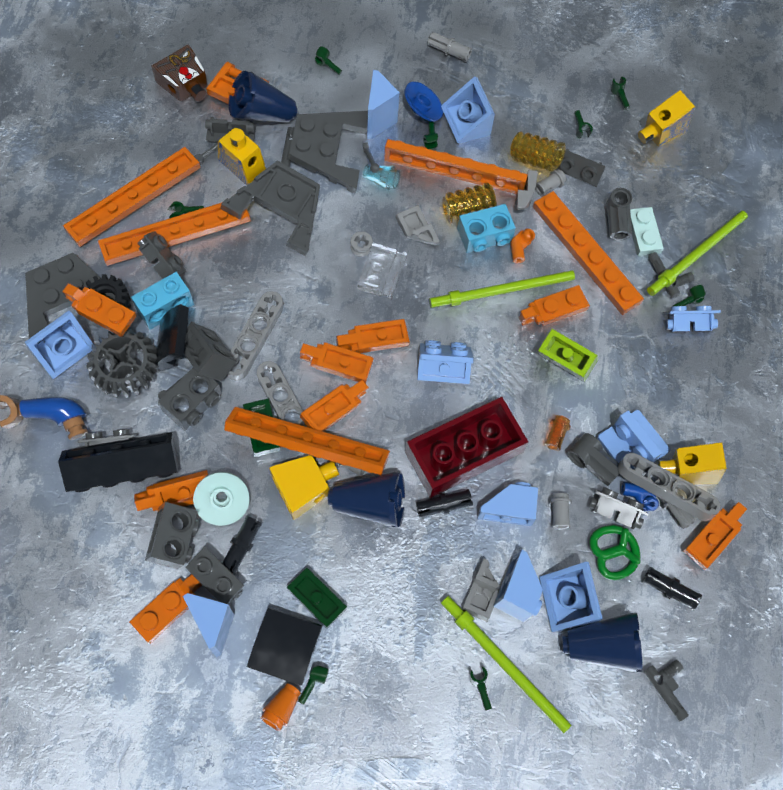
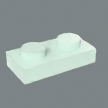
M652 207L630 209L632 238L637 256L650 255L654 252L661 254L664 248Z

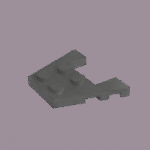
M368 111L297 114L288 159L314 173L319 172L329 177V181L335 184L338 182L346 186L348 191L356 193L360 170L339 166L335 163L342 129L366 134Z
M276 161L257 175L247 186L237 190L236 194L231 198L225 199L221 204V209L241 219L252 201L259 203L297 225L286 246L306 256L310 245L320 184L280 161Z
M70 253L25 273L29 339L49 325L46 320L47 316L71 306L73 302L66 299L65 294L62 292L68 283L81 290L82 287H87L86 282L88 280L91 283L95 282L94 276H97L99 280L101 279L74 253ZM112 293L102 294V295H104V296L110 298L111 300L115 301V295H114V294H112Z

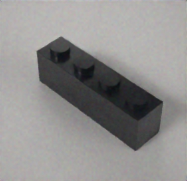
M172 432L64 450L61 452L58 460L66 492H85L92 487L103 486L108 488L121 482L130 481L137 483L149 477L166 478L173 475V473H178V457Z

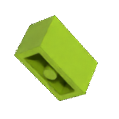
M551 329L538 350L540 356L584 382L598 362L597 354L554 329Z

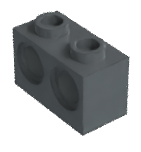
M193 322L188 325L185 338V356L198 374L221 382L237 361L213 330Z
M193 367L158 401V404L164 414L186 431L190 426L193 427L200 421L202 414L209 407L212 408L219 402L222 392L219 384L214 379L198 374ZM201 387L208 388L207 391L202 394L196 393L197 389ZM180 406H189L185 412H177Z
M164 502L159 506L145 561L175 569L188 563L192 554V547L189 546L191 536H195L199 526V520L196 519L198 511ZM173 517H179L182 520V529H177L173 526ZM166 543H170L176 548L175 557L166 554Z

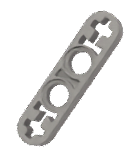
M270 291L261 296L233 345L230 353L237 361L234 366L240 360L239 355L242 359L240 361L241 370L236 369L233 372L231 368L228 372L227 377L231 380L238 381L247 376L283 311V300L277 292ZM273 301H276V306L272 305L269 310V315H267V303H272ZM257 320H264L267 322V327L263 330H256L253 324ZM245 341H252L256 344L255 348L251 351L242 350L241 345Z
M271 361L260 364L257 368V378L266 397L269 398V402L278 419L285 421V416L289 412H296L300 416L303 410L279 366ZM269 370L270 373H273L276 384L271 385V381L265 376V371ZM276 391H285L288 394L287 399L282 402L274 400L273 395ZM301 418L298 420V422L294 423L301 426L305 425V427H307V425L302 421Z
M628 453L618 464V471L623 478L702 521L712 520L721 509L720 502L712 494L638 454ZM651 475L659 477L663 484H655L651 480ZM675 489L683 490L687 495V499L679 497Z

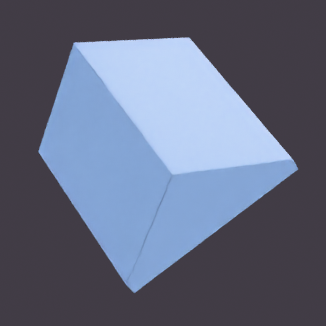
M373 70L368 105L367 139H373L398 122L400 92L378 70Z
M474 76L441 105L454 137L459 144L489 136L492 131L495 114L478 78Z
M70 310L25 341L28 350L52 379L78 362L87 353H90L93 344Z
M583 562L539 577L552 632L574 629L599 622L603 619L589 562Z
M190 593L185 594L183 598L208 648L216 657L222 655L234 618V613L230 606Z

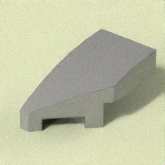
M528 170L524 190H518L515 205H517V210H525L530 206L536 187L538 171Z
M419 205L396 215L395 218L406 238L431 245L440 243L431 223H427Z
M483 559L462 610L464 612L467 610L472 616L488 622L500 586L497 580L493 578L488 560Z

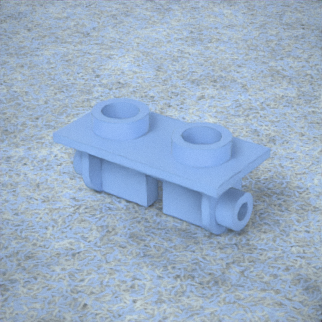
M687 306L671 307V311L663 312V315H669V319L665 321L666 330L670 329L671 332L690 331V322H693V331H712L718 327V320L714 319V314L721 313V310H712V306H696V311H687Z

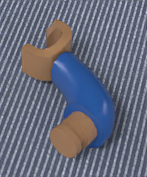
M0 395V409H5L7 406L10 407L9 417L0 421L1 428L10 429L21 423L23 418H39L53 420L58 426H64L65 431L70 432L68 435L69 440L85 436V433H88L87 429L82 427L85 425L83 418L86 417V413L83 407L74 400L63 397H50L20 401L12 397Z

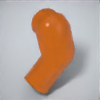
M527 228L512 238L510 245L514 263L525 261L524 249L535 239L533 230Z

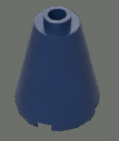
M242 71L232 85L233 88H236L234 96H229V112L232 117L238 120L288 123L296 117L297 106L295 100L253 72Z
M391 472L337 483L328 492V504L332 506L335 512L393 528L400 527L402 524L404 507H401L402 498H405V483L403 474H400V472Z
M628 613L568 630V636H562L564 654H569L570 660L631 672H642V649L637 613Z

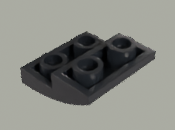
M182 304L170 309L160 321L156 352L157 359L155 361V364L159 367V372L175 366L176 359L184 355L189 308Z
M268 607L247 667L302 686L323 625Z

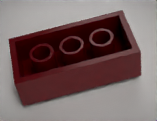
M500 397L407 441L405 453L429 498H432L524 453L529 441L503 397Z

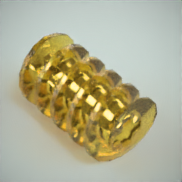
M520 131L514 137L510 149L514 161L530 164V166L534 167L537 166L547 171H554L563 161L566 145L564 142L557 144L556 140L549 141L548 138L543 137L541 139L538 135L532 136L531 133L523 134Z
M484 183L482 187L475 185L473 190L467 187L464 189V192L462 190H456L454 194L448 192L442 199L443 210L449 224L453 223V216H456L457 220H459V216L464 213L468 214L472 213V211L476 212L491 206H497L493 187L489 183Z

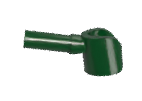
M320 46L316 52V64L320 66L325 64L340 75L342 70L328 59L330 55L329 50Z
M622 76L619 83H616L613 78L611 92L620 97L625 110L629 109L630 105L624 92L626 85L625 77Z
M580 110L575 111L579 127L576 132L577 138L583 136L582 130L586 131L587 136L590 137L593 131L592 125L583 121Z
M428 121L429 134L423 136V141L427 149L438 147V134L435 133L434 122Z
M175 201L167 209L176 211L169 216V219L202 209L204 206L188 207L184 206L181 202Z
M703 285L692 287L689 290L691 296L674 304L673 307L686 306L691 303H702L706 295Z
M316 666L311 670L307 686L298 702L303 705L305 704L316 682L325 684L329 672L328 668Z
M481 667L483 679H475L472 670L469 678L471 684L478 688L486 711L492 709L485 685L488 673L484 667Z

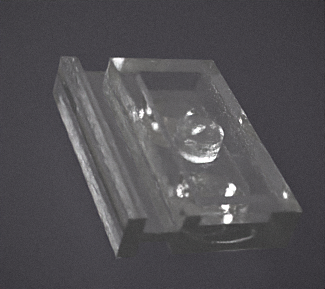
M373 243L358 281L357 289L378 296L384 295L392 300L407 259V253L396 252V249Z

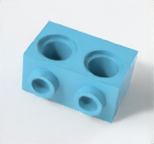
M506 204L460 215L457 230L466 253L473 251L481 252L495 245L504 246L508 244L514 237L516 227Z
M177 272L131 297L137 312L149 330L160 325V321L165 313L175 306L182 304L189 308L194 305L190 290Z

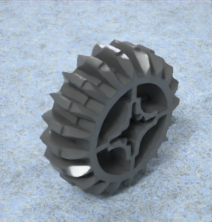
M130 328L123 337L117 334L113 335L112 332L108 331V338L99 337L100 345L92 344L93 353H87V358L90 362L86 363V367L90 371V379L94 381L96 388H102V391L107 395L112 392L116 398H118L121 392L127 398L130 395V391H134L135 394L139 395L138 388L142 386L148 389L147 381L155 382L153 373L159 372V367L155 364L157 359L156 346L152 345L150 338H144L143 333L139 331L134 334V331ZM139 351L144 355L141 366L136 362V355ZM106 360L111 364L108 375L104 373Z

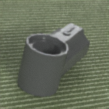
M626 188L614 189L604 208L608 215L609 237L619 241L632 236L630 213L632 194Z
M589 433L583 434L567 452L568 457L575 465L583 469L587 468L607 486L620 474L618 471L619 463L603 450L601 442Z

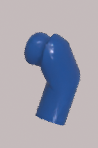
M622 483L620 488L621 495L634 497L636 501L644 504L643 509L646 511H655L658 508L659 501L654 494L633 483Z

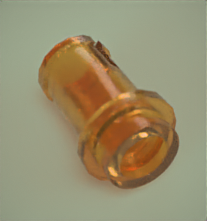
M556 415L550 421L552 426L544 445L551 450L560 451L565 434L570 430L571 426L568 418Z

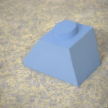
M526 482L510 484L481 506L477 519L532 526L536 520L538 488L531 487V484Z
M521 550L511 559L494 603V607L522 622L538 614L542 606V601L539 599L543 591L530 558L524 550Z

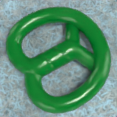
M608 525L596 529L591 534L589 539L590 549L597 557V567L604 578L614 581L621 580L636 570L641 562L640 548L629 529ZM606 534L621 535L619 545L604 550L599 548L598 539ZM627 542L630 545L631 551L626 548ZM622 555L631 561L626 568L618 572L609 571L605 564L607 560Z

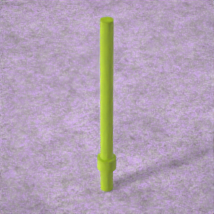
M740 211L674 267L662 272L658 276V280L647 288L648 294L654 296L664 287H669L673 284L679 274L748 218L747 213Z
M571 270L459 292V290L450 291L448 295L429 298V304L431 308L450 305V307L461 305V302L572 281L575 280V273Z
M447 596L441 602L443 607L456 619L455 623L462 631L465 629L564 734L572 725L473 622L474 617L467 610L464 612L450 596Z

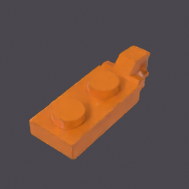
M68 283L62 291L66 296L65 298L73 302L71 306L79 315L120 337H123L137 317L134 311L93 289L84 287L81 291L79 288Z
M577 285L534 300V302L529 303V308L520 311L518 318L522 326L535 321L537 325L542 324V326L587 311L590 305L580 286Z
M405 319L354 326V329L348 330V334L336 336L338 347L358 353L409 346L410 343Z
M325 342L323 345L317 344V347L303 343L300 351V359L311 362L310 366L356 382L363 380L365 384L374 360L371 356Z
M363 380L351 388L348 384L340 385L300 414V418L308 428L324 432L355 410L362 402L359 398L366 394V390L369 387Z
M204 470L146 487V491L134 494L137 511L148 508L157 511L164 502L183 507L194 504L193 496L196 486L204 477L208 476V471Z
M738 502L728 512L724 508L721 509L683 552L703 570H706L741 530L742 524L738 519L747 508Z
M192 574L184 581L179 578L129 622L147 643L151 644L189 609L183 596L187 593L195 595L194 592L202 584Z

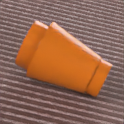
M286 683L284 688L262 709L264 713L260 717L261 720L271 728L281 731L283 726L288 725L301 692L293 685Z

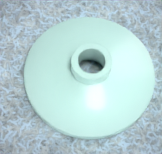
M212 473L204 477L196 486L193 496L194 507L204 521L218 526L229 525L238 521L247 511L249 491L246 484L232 473ZM219 492H224L227 496L225 499H218L216 495Z

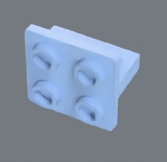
M426 340L425 344L420 343L417 380L470 384L471 363H473L474 358L471 347H466L467 344L462 342H452L451 346L441 345V342L436 340Z
M629 410L620 415L613 426L597 437L608 454L618 463L628 453L638 454L655 463L670 452L668 445L639 410L630 413Z

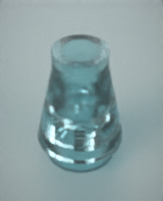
M366 164L363 170V178L387 190L390 188L396 189L400 180V170H397L395 166H379V171L373 173L370 170L371 165Z

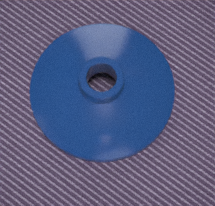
M410 82L406 85L404 89L405 98L415 114L432 122L438 121L443 116L442 104L430 88L419 82Z

